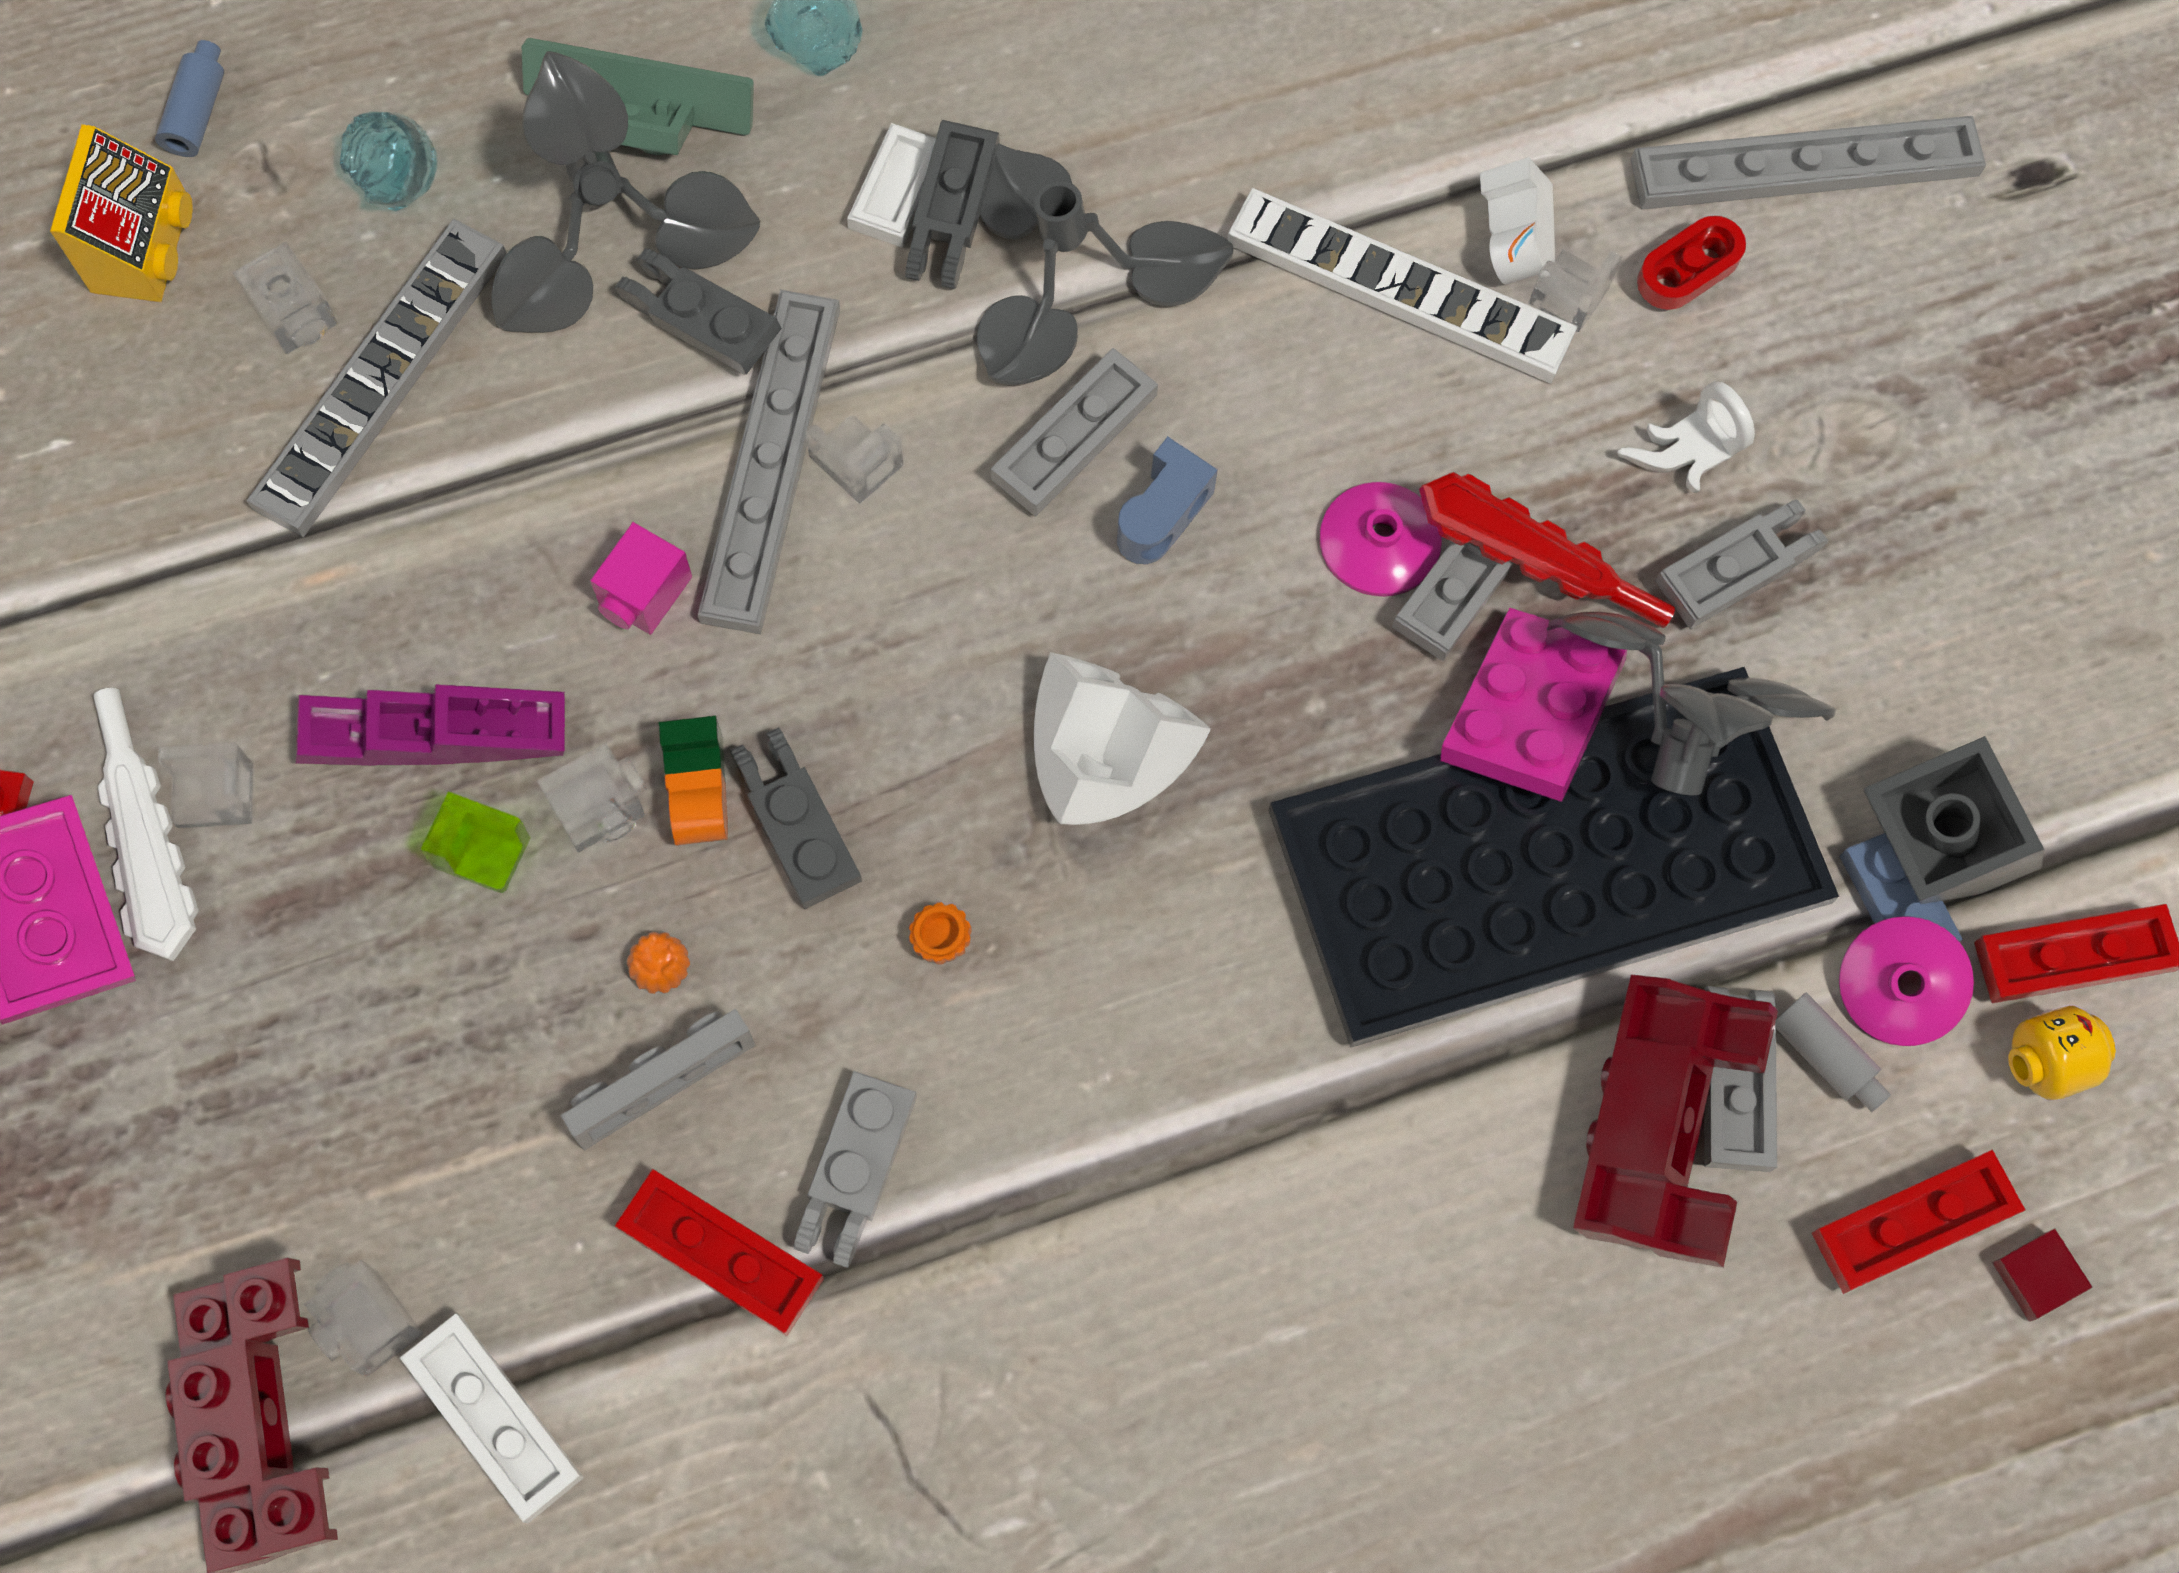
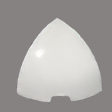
M1050 652L1039 687L1034 720L1035 763L1046 803L1060 824L1069 825L1102 822L1133 811L1164 791L1184 772L1203 746L1211 728L1186 708L1161 693H1156L1155 695L1142 693L1132 686L1124 685L1120 681V675L1117 672L1080 659Z

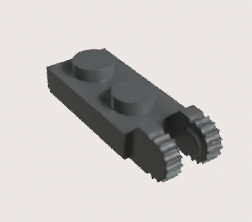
M947 120L940 122L912 223L914 236L906 264V278L916 281L921 280L928 262L930 239L950 243L946 259H944L941 268V285L951 289L957 287L964 264L966 247L971 248L998 150L1000 142L999 132Z
M645 248L636 260H638L637 263L640 264V267L648 275L667 285L661 295L656 297L645 286L629 279L627 276H623L614 287L623 300L650 316L655 325L744 375H747L782 329L776 317L684 266L679 269L667 257L656 253L654 250L652 251L650 248Z
M778 727L766 733L768 738L767 744L774 759L779 761L786 776L764 786L752 753L743 744L730 750L750 792L747 794L749 802L805 910L862 882V878L806 768L800 769L790 745Z

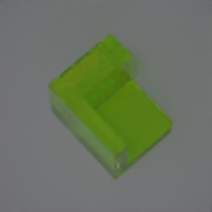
M448 791L422 844L421 851L434 869L495 892L503 893L507 890L531 837L518 817Z

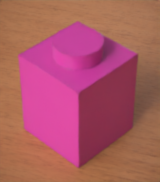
M632 522L590 582L599 603L598 610L605 618L620 628L629 630L634 625L651 635L689 583L692 574L686 553L683 550Z

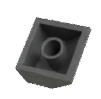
M1986 736L1864 788V793L1920 905L1982 894L2042 868L2044 847Z

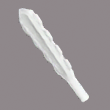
M101 689L94 693L93 697L107 756L103 767L104 779L98 785L101 805L109 808L111 812V819L105 825L108 845L117 849L119 857L112 868L116 889L124 892L126 897V904L120 911L124 935L133 938L134 947L174 961L196 930L194 918L199 910L193 890L188 886L182 885L180 875L185 869V864L180 848L170 843L167 836L173 827L168 808L157 803L155 797L161 788L156 769L145 765L144 759L134 751L119 689Z

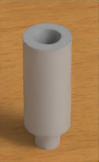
M1807 992L1776 1019V1029L1845 1101L1855 1095L1873 1112L1891 1096L1875 1078L1881 1071V1068Z

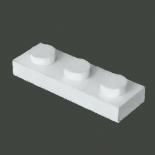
M457 1313L400 1357L522 1522L530 1523L584 1478L462 1316Z

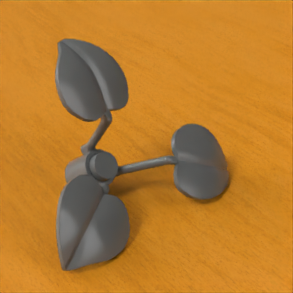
M547 51L543 57L537 79L526 99L522 125L527 142L537 155L551 163L566 165L567 174L575 190L569 197L571 212L567 244L561 253L558 246L549 238L533 236L522 240L512 247L501 261L495 275L491 294L492 312L498 327L505 331L554 332L575 324L583 317L592 302L593 281L587 268L576 261H572L578 250L582 209L585 203L595 206L604 205L612 201L618 193H624L650 217L662 221L655 235V244L659 253L678 266L692 269L716 266L739 254L749 245L759 231L760 219L751 209L739 188L725 177L706 171L691 172L678 178L666 191L664 197L665 210L656 207L636 190L627 178L620 177L609 151L616 149L623 143L628 129V114L620 95L606 79L587 65L566 55Z
M999 143L980 217L990 231L1007 239L1025 237L1038 224L1040 235L1044 242V285L1040 304L1028 296L1015 295L994 303L983 315L978 326L977 343L989 379L1000 384L1018 385L1031 383L1051 375L1071 357L1078 339L1077 321L1071 313L1051 308L1054 302L1056 253L1058 251L1069 252L1076 249L1085 239L1087 232L1091 231L1122 267L1134 268L1132 284L1139 296L1153 304L1162 306L1186 304L1203 294L1232 258L1233 244L1219 234L1199 226L1176 221H1161L1147 224L1136 230L1130 239L1132 256L1127 255L1099 224L1097 214L1085 213L1081 192L1072 184L1070 174L1060 163L1041 154L1015 150Z
M1580 612L1550 620L1547 630L1562 627L1578 636L1606 647L1638 650L1650 660L1655 722L1651 742L1660 745L1651 781L1656 786L1674 793L1684 795L1701 794L1711 757H1717L1720 748L1738 736L1771 726L1774 715L1796 718L1822 716L1826 721L1835 716L1836 709L1812 698L1795 687L1768 679L1746 677L1729 680L1727 690L1737 696L1719 693L1712 694L1687 685H1664L1663 656L1659 645L1664 644L1666 636L1657 629L1627 616L1608 612ZM1665 700L1688 720L1676 719L1673 721L1672 729L1667 728Z

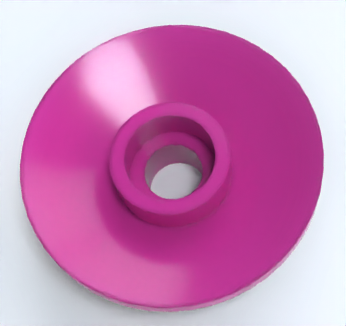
M1365 483L1343 492L1327 509L1320 528V549L1330 571L1349 588L1371 596H1395L1416 588L1436 564L1441 552L1442 537L1439 535L1438 528L1428 523L1421 497L1407 488L1392 483ZM1375 524L1387 525L1394 530V534L1387 537L1380 536L1374 531L1373 526Z
M1911 916L1892 917L1870 925L1851 942L1840 965L1839 990L1848 1014L1867 1034L1893 1045L1916 1046L1943 1037L1963 1018L1973 994V970L1963 946L1945 928L1922 918ZM1906 971H1916L1921 978V987L1912 995H1904L1898 988V979Z

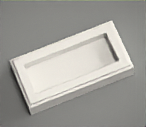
M891 123L848 215V229L902 248L904 247L912 229L914 215L936 138Z

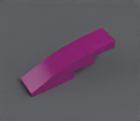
M436 684L433 693L367 690L365 699L299 695L297 703L295 764L361 766L441 765L563 756L565 752V692Z

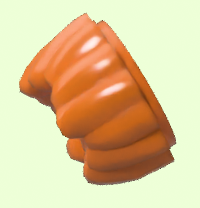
M937 902L933 906H925L923 911L914 915V922L909 926L911 931L909 940L916 954L922 956L928 962H935L937 965H941L965 954V949L970 945L972 929L969 921L966 920L964 911L958 910L954 904L945 906L942 902Z
M650 932L647 936H641L638 939V943L631 947L630 955L627 957L630 978L636 981L639 989H646L650 994H655L658 991L668 993L671 988H677L681 984V980L685 979L688 975L687 968L690 966V960L687 957L688 950L678 938L671 937L667 932L660 934Z

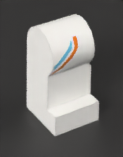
M1530 157L1481 172V194L1488 200L1489 228L1492 234L1489 245L1490 256L1497 277L1506 285L1552 271L1555 266L1553 184Z

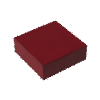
M2055 1228L1992 1262L2029 1322L2044 1316L2093 1288Z

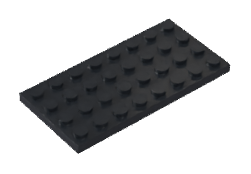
M1744 666L1681 685L1696 687L1712 694L1719 693L1737 696L1727 690L1729 680L1749 676ZM1653 693L1605 706L1562 802L1442 762L1441 754L1270 802L1268 811L1350 1048L1832 904L1839 897V894L1770 727L1742 734L1720 748L1718 756L1711 757L1703 790L1699 795L1674 793L1656 786L1651 781L1660 745L1651 742L1655 722ZM1665 700L1667 728L1672 729L1673 721L1676 719L1688 720Z

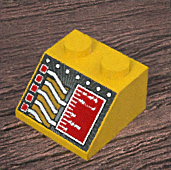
M81 124L50 232L90 293L162 302L167 280L172 281L177 273V244L182 228L186 229L192 219V198L185 191L172 166L95 126Z

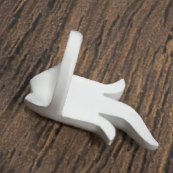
M1714 381L1701 391L1697 410L1669 428H1662L1648 423L1647 432L1653 443L1661 446L1676 442L1662 452H1650L1628 447L1621 448L1617 454L1619 457L1646 470L1668 473L1684 466L1692 465L1686 476V487L1691 492L1698 493L1700 491V477L1703 473L1728 460L1753 443L1755 437L1754 423L1741 397L1727 384Z

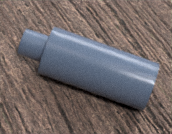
M200 40L197 42L194 53H186L181 58L155 136L156 143L172 154L182 157L198 155L224 76V69L218 63L221 49L213 42Z

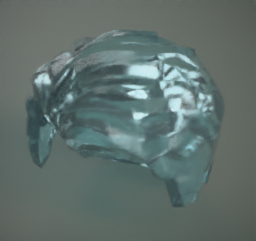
M772 0L765 20L766 30L776 48L790 54L796 59L798 64H802L816 76L826 75L850 61L851 56L857 52V46L861 41L863 32L856 0Z
M373 110L354 117L351 124H348L346 131L342 135L340 167L342 172L348 174L353 179L354 184L360 186L364 191L366 202L398 211L416 201L430 189L437 171V151L426 131L413 119L396 112Z

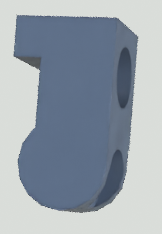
M1167 436L1153 454L1151 478L1154 481L1143 495L1132 497L1124 503L1119 512L1117 546L1120 553L1127 560L1136 564H1150L1162 558L1214 494L1218 469Z

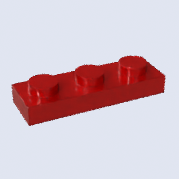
M2167 904L1982 935L1974 942L1992 1004L2171 973L2179 970V941Z
M1990 1150L1818 1228L1811 1234L1842 1293L1845 1294L2007 1220L2026 1209L1994 1151Z
M654 1169L651 1170L615 1224L618 1231L786 1337L824 1280L821 1273Z

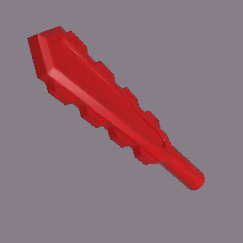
M1452 472L1419 488L1428 523L1438 528L1441 537L1460 546L1470 542L1480 548L1482 556L1501 565L1511 561L1520 566L1522 575L1539 583L1550 579L1558 583L1561 593L1576 600L1585 596L1591 599H1608L1661 628H1665L1672 619L1675 612L1674 606L1621 579L1611 565L1603 561L1600 550L1586 542L1574 544L1567 539L1564 529L1549 520L1541 523L1530 517L1527 507L1510 497L1500 500L1492 495L1490 485L1471 474L1460 476Z

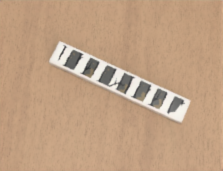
M1254 188L1251 189L1228 233L1227 240L1233 244V248L1550 384L1578 327Z

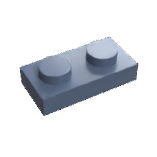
M1885 833L1849 847L1839 856L1874 923L1892 917H1917L1940 925L1949 931L1959 942L1963 940L1943 901L1920 905Z

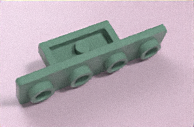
M527 38L521 47L523 91L526 95H529L537 79L543 57L547 51L571 57L595 70L606 79L620 95L628 114L627 134L621 145L640 148L644 152L653 155H678L693 126L741 135H748L753 127L754 82L749 77L535 38Z

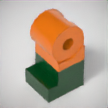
M717 716L658 722L660 746L663 752L665 785L669 794L670 821L675 845L728 840L724 747Z

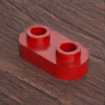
M1707 216L1699 219L1646 256L1637 277V286L1641 296L1649 304L1660 309L1673 310L1683 307L1736 270L1746 250V238L1742 229L1732 220L1722 216ZM1703 250H1713L1719 257L1711 258ZM1658 280H1669L1675 287H1667Z

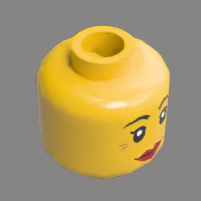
M2065 1006L2022 1021L2013 1033L2012 1050L2009 1052L2008 1062L2013 1076L2021 1085L2028 1086L2035 1094L2047 1100L2064 1099L2099 1086L2109 1076L2111 1063L2115 1059V1042L2107 1025L2099 1017L2090 1015L2087 1011L2076 1006Z

